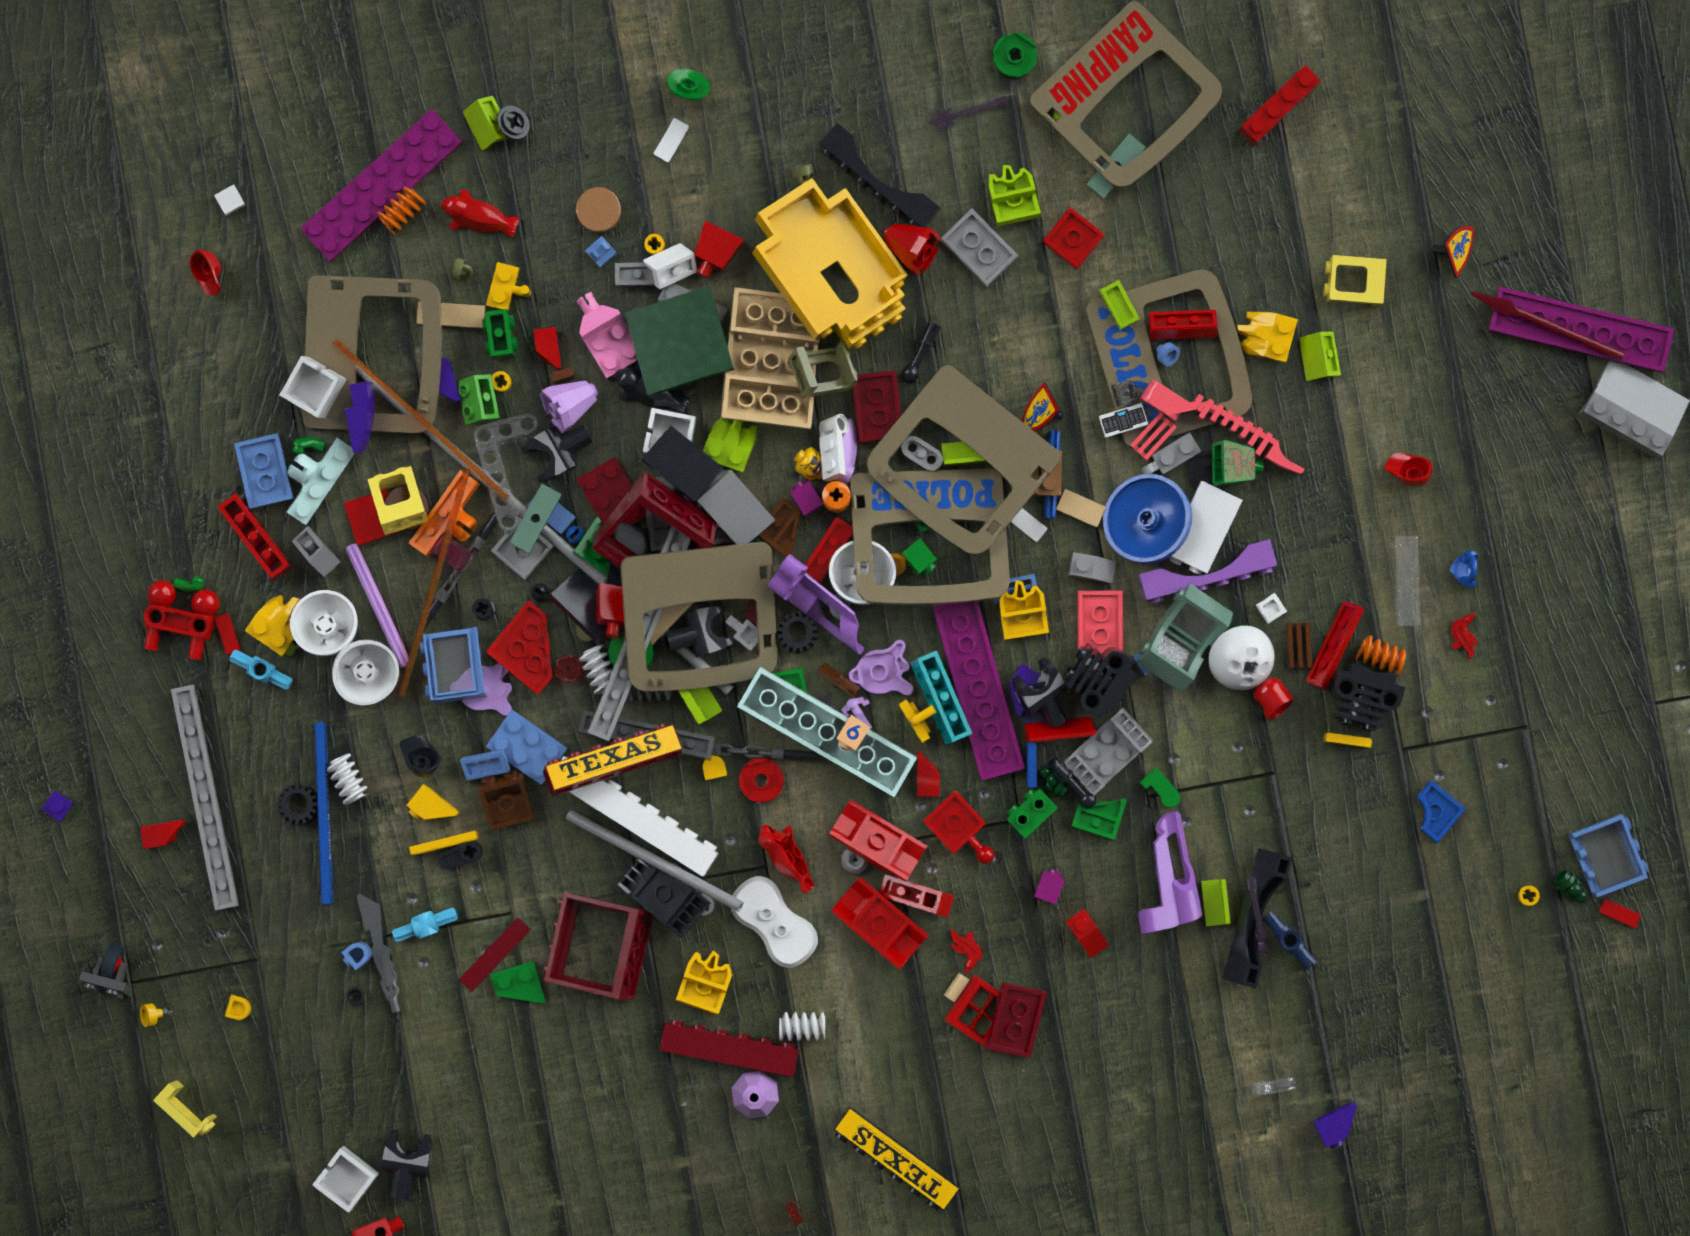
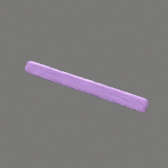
M355 543L347 546L348 556L399 666L404 668L411 664V660L361 551Z

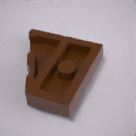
M782 498L770 513L775 521L758 536L783 556L787 557L789 554L792 555L801 511Z

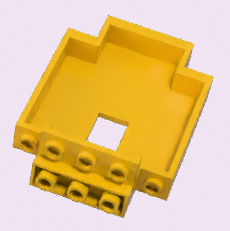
M811 178L757 214L755 221L768 239L757 245L752 254L814 340L820 336L824 339L834 330L839 339L844 341L848 350L852 347L858 349L867 342V337L870 335L876 337L885 330V325L888 323L894 325L903 318L901 314L904 312L905 307L900 301L905 295L900 288L905 284L903 281L908 275L846 188L827 199L813 178ZM835 262H838L858 291V299L852 304L843 303L820 273Z

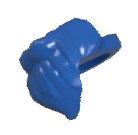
M1468 550L1460 557H1457L1449 569L1459 583L1466 588L1477 586L1474 580L1477 574L1476 559L1479 555L1472 550Z

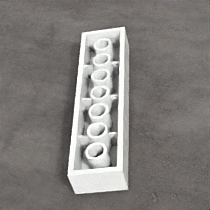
M610 779L608 782L603 780L569 791L702 877L706 875L719 854L715 851L717 846L707 840L703 843L697 840L698 834L688 828H685L683 831L677 827L679 822L669 816H666L664 819L658 815L660 810L648 803L645 807L639 803L641 798L629 791L627 794L620 791L622 786Z

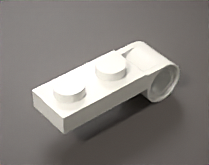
M843 414L835 415L821 421L819 424L823 480L828 482L846 475L842 434L849 431V422Z

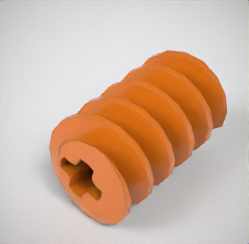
M404 186L403 191L405 195L397 193L396 196L399 201L391 199L392 208L386 205L383 207L386 214L377 212L380 221L394 235L393 228L402 229L400 221L405 224L408 223L406 215L414 217L412 209L420 212L419 203L427 205L412 188L409 189Z
M839 481L828 483L822 492L825 508L834 513H841L848 508L851 499L848 486ZM838 492L842 498H838V501L835 502L832 496Z
M1368 635L1361 643L1355 660L1357 661L1360 656H1363V663L1365 664L1371 659V667L1380 663L1381 671L1388 666V673H1392L1396 669L1398 677L1405 664L1406 650L1401 649L1397 653L1398 648L1395 645L1389 650L1388 642L1381 646V640L1376 639L1372 643V636Z

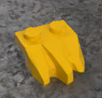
M1247 312V318L1251 321L1250 324L1236 325L1237 333L1247 337L1245 341L1240 342L1242 350L1251 356L1264 357L1286 363L1298 319L1272 312Z
M1015 580L1014 593L1009 595L1006 591L1000 597L999 602L1004 640L1049 633L1044 594L1036 585L1031 588L1030 592L1026 593L1024 583Z
M281 595L270 599L256 613L245 631L279 655L284 656L294 641L290 629V619L293 609L301 599L293 597L286 605L283 604V597Z
M714 950L705 961H702L701 955L695 952L688 962L675 1001L718 1016L732 976L729 964H724L721 967L717 966L719 955Z

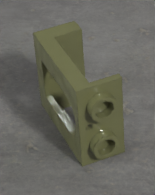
M843 340L835 348L806 352L804 346L796 347L788 357L802 398L848 391L858 381L857 371L853 368L849 350L846 348ZM832 363L839 369L840 377L836 381L817 384L811 365Z

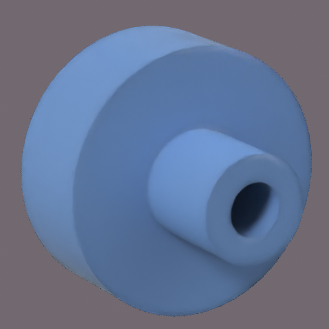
M1171 342L1164 345L1160 344L1156 349L1158 361L1165 366L1173 365L1180 355V349Z

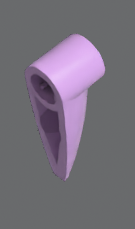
M850 418L848 419L849 431L842 434L846 475L835 479L845 485L851 479L857 455L856 427L854 421Z

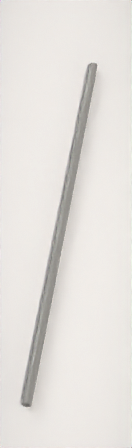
M356 360V374L363 381L373 382V389L400 413L412 415L416 412ZM434 426L423 432L521 518L524 517L528 508ZM533 516V517H532V522H534V523L539 522V520H540L539 517H537V516ZM546 524L541 535L596 583H604L605 575L574 555L573 551L575 549ZM663 634L660 638L665 642ZM689 647L675 650L696 669L710 667L700 657L696 658L695 653ZM731 684L716 686L726 695L734 688Z

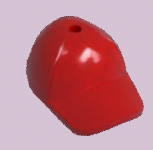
M195 250L189 260L194 278L206 295L213 296L221 292L217 279L221 274L219 260L208 250Z
M1404 453L1393 454L1384 466L1387 472L1398 477L1401 483L1410 487L1425 485L1430 480L1433 469L1432 463L1428 459Z

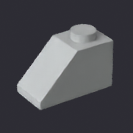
M309 526L292 540L306 560L323 577L333 571L340 563L336 555Z
M1073 552L1068 576L1113 584L1116 561Z

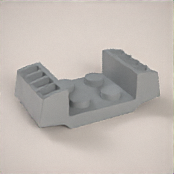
M1122 707L1096 731L1095 736H1090L1062 764L1067 769H1071L1074 780L1085 791L1094 796L1131 760L1145 750L1153 740Z

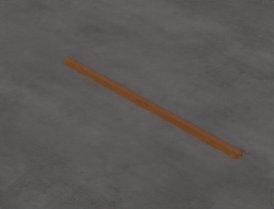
M335 339L333 343L479 475L481 479L505 500L509 497L507 493L341 342Z
M464 467L399 689L398 694L405 697L471 471L470 468Z

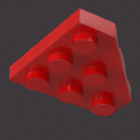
M528 600L485 653L536 695L552 679V669L550 665L546 614Z

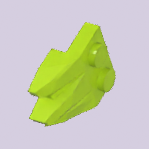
M1003 165V176L1001 178H998L995 174H989V191L997 227L1041 217L1032 174L1024 167L1016 175L1009 165Z
M720 418L714 423L703 452L718 464L744 473L756 441L757 426H751L747 429L744 427V421L734 420L730 424L728 419Z

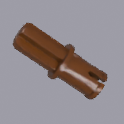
M823 663L818 670L819 675L834 685L833 688L837 687L850 696L851 699L855 697L858 693L857 691L861 688L846 678L845 673H839L827 663Z

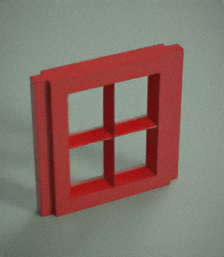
M974 975L944 1020L986 1048L990 1028L984 1037L973 1029L982 1016L992 1022L993 1017L985 1011L994 998L998 1000L1000 991ZM980 989L991 995L982 1009L972 1003ZM968 1006L979 1013L970 1027L959 1020Z

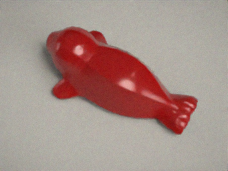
M465 189L460 191V196H451L443 199L441 202L442 209L453 219L449 224V228L452 230L466 227L483 233L502 231L510 237H514L519 217H506L495 206L472 198Z
M763 825L760 828L759 844L769 852L775 868L784 876L799 882L801 892L806 894L815 884L809 875L807 863L794 841L792 827L787 826L782 832H779L770 825Z

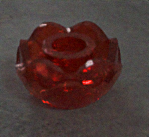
M566 654L555 663V675L559 680L572 683L580 678L582 663L579 658Z

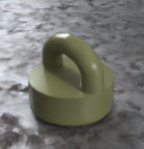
M810 163L798 165L790 169L792 177H797L800 185L810 180L809 174L814 172Z
M455 259L451 274L452 279L460 281L461 277L469 278L473 275L471 266L464 264L465 259Z

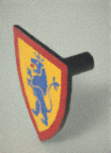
M1460 226L1455 229L1445 240L1444 245H1433V253L1447 254L1455 278L1463 270L1471 252L1474 228L1470 226Z
M1045 382L1030 399L1021 420L1034 432L1047 426L1054 418L1062 420L1064 417V413L1060 410Z

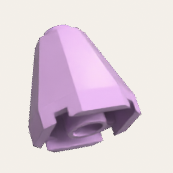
M580 381L549 386L541 391L540 398L547 415L551 413L553 417L551 419L553 425L557 426L561 433H564L571 429L597 401L596 396L598 392L592 383Z
M764 1071L743 1072L732 1086L733 1105L747 1118L768 1116L779 1102L777 1082ZM756 1093L759 1096L758 1100L754 1101L753 1098H750V1095Z

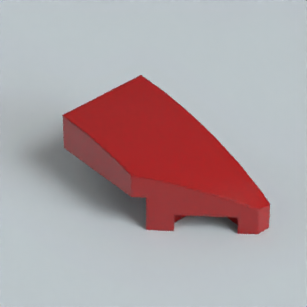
M556 327L535 329V347L540 360L548 362L557 371L562 370Z
M917 751V796L939 797L940 772L937 770V766L924 756L923 752Z
M185 819L141 826L143 849L165 846L170 842H174L177 838V832L186 823Z

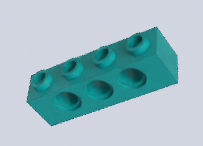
M937 650L911 661L910 664L928 706L932 705L936 711L933 714V718L945 745L972 734Z

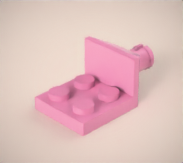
M590 292L585 294L589 305L586 304L583 297L576 301L584 312L579 333L605 377L609 379L615 375L618 369L627 368L638 362L629 328L619 310L598 305L593 297L594 295Z

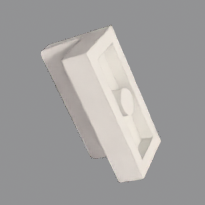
M681 243L643 260L644 265L652 270L655 286L659 289L697 272L694 253Z

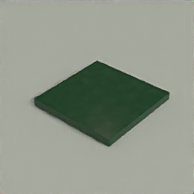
M710 285L625 312L649 397L735 370Z

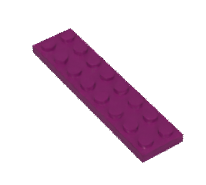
M431 109L300 228L301 231L332 262L379 219L378 211L385 214L386 212L383 208L385 205L392 208L391 199L399 201L396 196L397 193L405 195L403 191L404 186L413 189L463 142Z
M1498 287L1496 297L1510 300L1515 304V307L1624 352L1621 361L1514 315L1505 316L1494 309L1488 331L1660 373L1665 371L1674 328Z
M978 601L942 604L933 607L959 704L972 731V734L968 736L981 781L1025 769Z

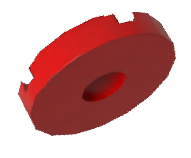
M757 758L748 762L741 770L739 776V785L743 794L748 799L758 803L769 802L775 799L781 792L784 784L783 773L780 767L772 760L766 758ZM759 774H765L768 778V783L764 787H759L755 783V778Z

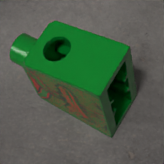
M1227 440L1212 444L1213 486L1246 483L1255 479V473L1261 474L1263 472L1264 463L1262 460H1255L1253 448Z

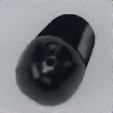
M415 735L400 741V748L405 763L412 773L424 778L429 777L437 770L440 764L439 753L423 736Z

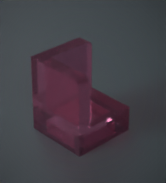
M445 533L431 551L458 571L463 568L473 554Z

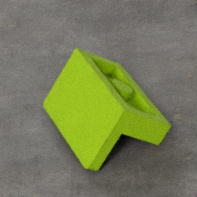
M493 96L477 99L463 111L481 150H486L495 142L508 139L506 134L499 132L500 127L496 124L497 114L500 109Z
M1333 331L1317 332L1299 338L1307 381L1341 375Z
M964 442L941 444L943 467L987 463L984 458Z
M708 687L678 690L699 725L722 712L721 707Z
M1226 879L1200 881L1205 926L1231 924Z

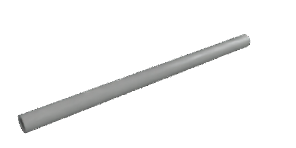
M573 810L568 812L566 820L739 912L742 909L744 902L585 816Z

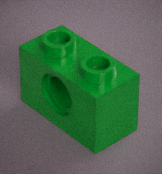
M918 539L902 552L903 558L918 577L921 574L927 576L936 567L934 565L937 561L936 557L921 539Z

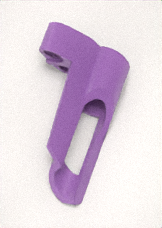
M789 554L778 568V572L769 582L768 587L803 613L809 615L815 622L855 652L861 654L864 651V647L857 642L859 624L855 612L806 573L808 567ZM818 598L841 615L840 629L824 617Z

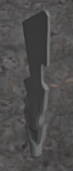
M358 894L357 901L365 932L370 930L373 947L371 948L376 968L382 977L380 984L386 999L390 1003L392 1013L401 1011L398 1001L400 988L396 984L398 975L394 970L395 964L390 960L391 948L383 944L380 905Z

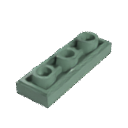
M1128 134L1111 154L1110 158L1119 166H1125L1140 155L1146 147L1131 134ZM1105 162L1101 167L1105 170L1109 164ZM1098 171L1086 184L1089 189L1103 200L1114 188Z
M541 484L509 543L530 554L562 494ZM539 516V522H532V517Z

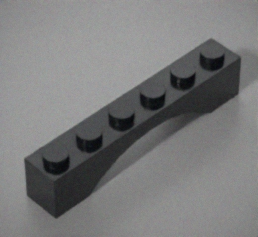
M836 123L820 142L821 153L829 160L834 158L839 162L838 167L846 174L851 172L856 176L855 181L863 188L868 186L873 190L872 195L880 202L885 200L890 204L889 209L897 216L902 214L907 218L908 225L926 228L940 212V207L925 194L899 191L877 179L862 161L856 148L854 136L840 124Z
M1261 848L1258 849L1222 979L1257 988L1262 970L1258 950V931L1261 917L1273 893L1287 880L1293 857Z

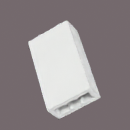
M1200 481L1190 502L1192 525L1189 535L1181 548L1170 556L1168 560L1179 566L1183 562L1190 566V571L1201 575L1202 572L1208 573L1243 500L1204 481Z

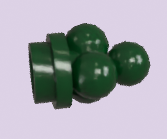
M1046 766L1038 769V777L1045 780L1044 789L1048 792H1053L1055 796L1059 795L1063 798L1070 787L1066 783L1059 784L1058 778Z
M1563 870L1555 877L1554 883L1556 888L1564 898L1574 896L1575 901L1578 903H1583L1587 900L1586 891L1581 889L1582 880L1573 872Z

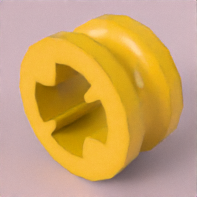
M651 234L645 239V249L649 254L655 255L664 251L665 242L660 235ZM652 239H657L658 243L661 244L660 248L657 247V250H652V247L648 245L649 242H653Z
M498 371L492 375L493 387L496 391L506 392L509 390L512 381L506 372ZM500 376H505L504 380L507 384L505 386L502 385V388L498 387V383L495 382L496 378L500 379Z
M1524 886L1520 889L1518 899L1523 905L1532 906L1539 901V891L1534 886ZM1527 889L1535 894V897H1532V902H1529L1528 899H1523V894H1526L1524 891Z

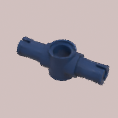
M1270 910L1267 913L1270 918L1265 915L1262 917V921L1275 933L1274 937L1278 940L1279 945L1286 949L1291 956L1294 955L1306 970L1312 967L1310 963L1314 965L1318 960L1304 947L1305 943L1301 940L1299 933L1293 931L1288 924H1284L1274 911ZM1291 933L1295 937V942L1293 945L1287 946L1284 943V937Z

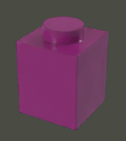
M801 481L792 487L793 491L790 495L804 518L824 506L810 481L807 483Z
M1050 868L1048 872L1043 871L1033 896L1056 905L1065 879L1061 878L1062 873Z

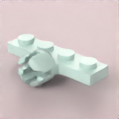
M336 438L320 462H315L305 454H299L294 461L304 467L301 471L291 464L288 469V475L302 485V489L286 512L306 525L355 454L353 449Z

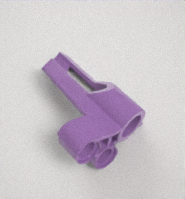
M1177 811L1164 814L1156 824L1157 839L1153 842L1161 906L1139 911L1138 919L1141 933L1173 928L1179 924L1194 921L1202 916L1196 879L1189 861L1181 815ZM1173 833L1177 834L1185 878L1176 880L1167 837Z

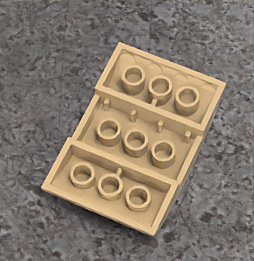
M734 288L727 345L735 370L724 373L721 418L811 430L814 396L802 398L788 357L796 347L804 346L806 352L817 351L820 337L816 340L812 338L781 293ZM816 364L811 365L814 376L816 373Z

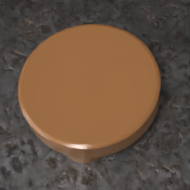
M595 187L585 191L580 196L576 205V214L579 222L585 229L591 232L602 233L616 227L621 216V206L617 196L612 191L602 187Z

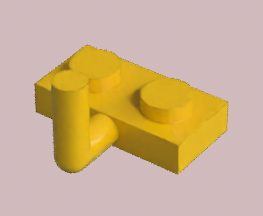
M497 262L486 303L487 307L499 310L507 309L509 311L513 294L522 297H529L531 295L528 286H515L520 270L519 267Z
M906 699L901 702L899 707L920 741L923 743L930 739L928 734L931 733V730L924 720L936 713L934 707L931 705L919 712L913 701L908 703Z

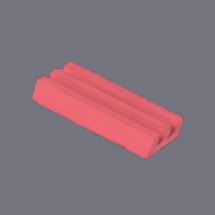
M1160 412L1130 446L1147 460L1177 427ZM1161 419L1163 423L1139 448L1137 444ZM1168 426L1169 430L1145 454L1143 452L1144 449Z

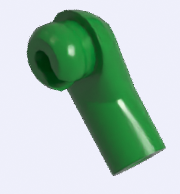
M310 436L298 438L293 442L292 451L297 454H303L304 448H311L323 452L326 442Z
M195 576L192 578V582L176 578L173 587L186 593H195L204 588V579Z

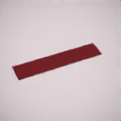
M517 918L459 980L472 992L531 929L522 920Z

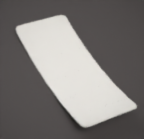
M673 118L661 142L654 151V155L669 162L689 126Z
M1023 508L1011 521L1036 542L1047 531V527Z

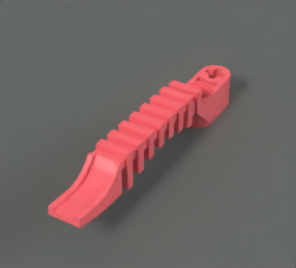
M1152 379L1140 397L1143 402L1173 421H1176L1181 413L1192 410L1198 412L1196 417L1200 420L1204 419L1208 412L1211 413L1208 421L1212 423L1216 421L1218 416H1221L1222 419L1218 424L1223 427L1230 421L1232 424L1228 430L1232 433L1238 427L1242 428L1237 435L1240 439L1245 438L1248 432L1251 433L1245 445L1253 447L1258 438L1261 439L1254 450L1255 456H1260L1267 444H1270L1271 446L1264 455V459L1293 473L1302 474L1304 468L1284 457L1279 447V441L1274 439L1271 433H1264L1262 428L1253 427V423L1250 421L1244 422L1243 417L1234 416V412L1231 410H1223L1224 407L1222 405L1216 406L1211 399L1201 402L1204 397L1200 394L1195 397L1193 402H1188Z

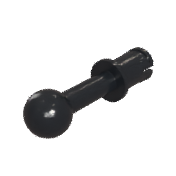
M928 320L921 338L917 339L921 343L910 365L905 366L902 370L901 375L904 381L913 383L918 379V367L928 347H934L932 344L941 326Z
M1057 757L1047 762L1046 768L1058 778L1059 784L1066 783L1079 797V803L1083 808L1091 809L1096 805V795L1092 796L1074 780L1071 769H1067Z

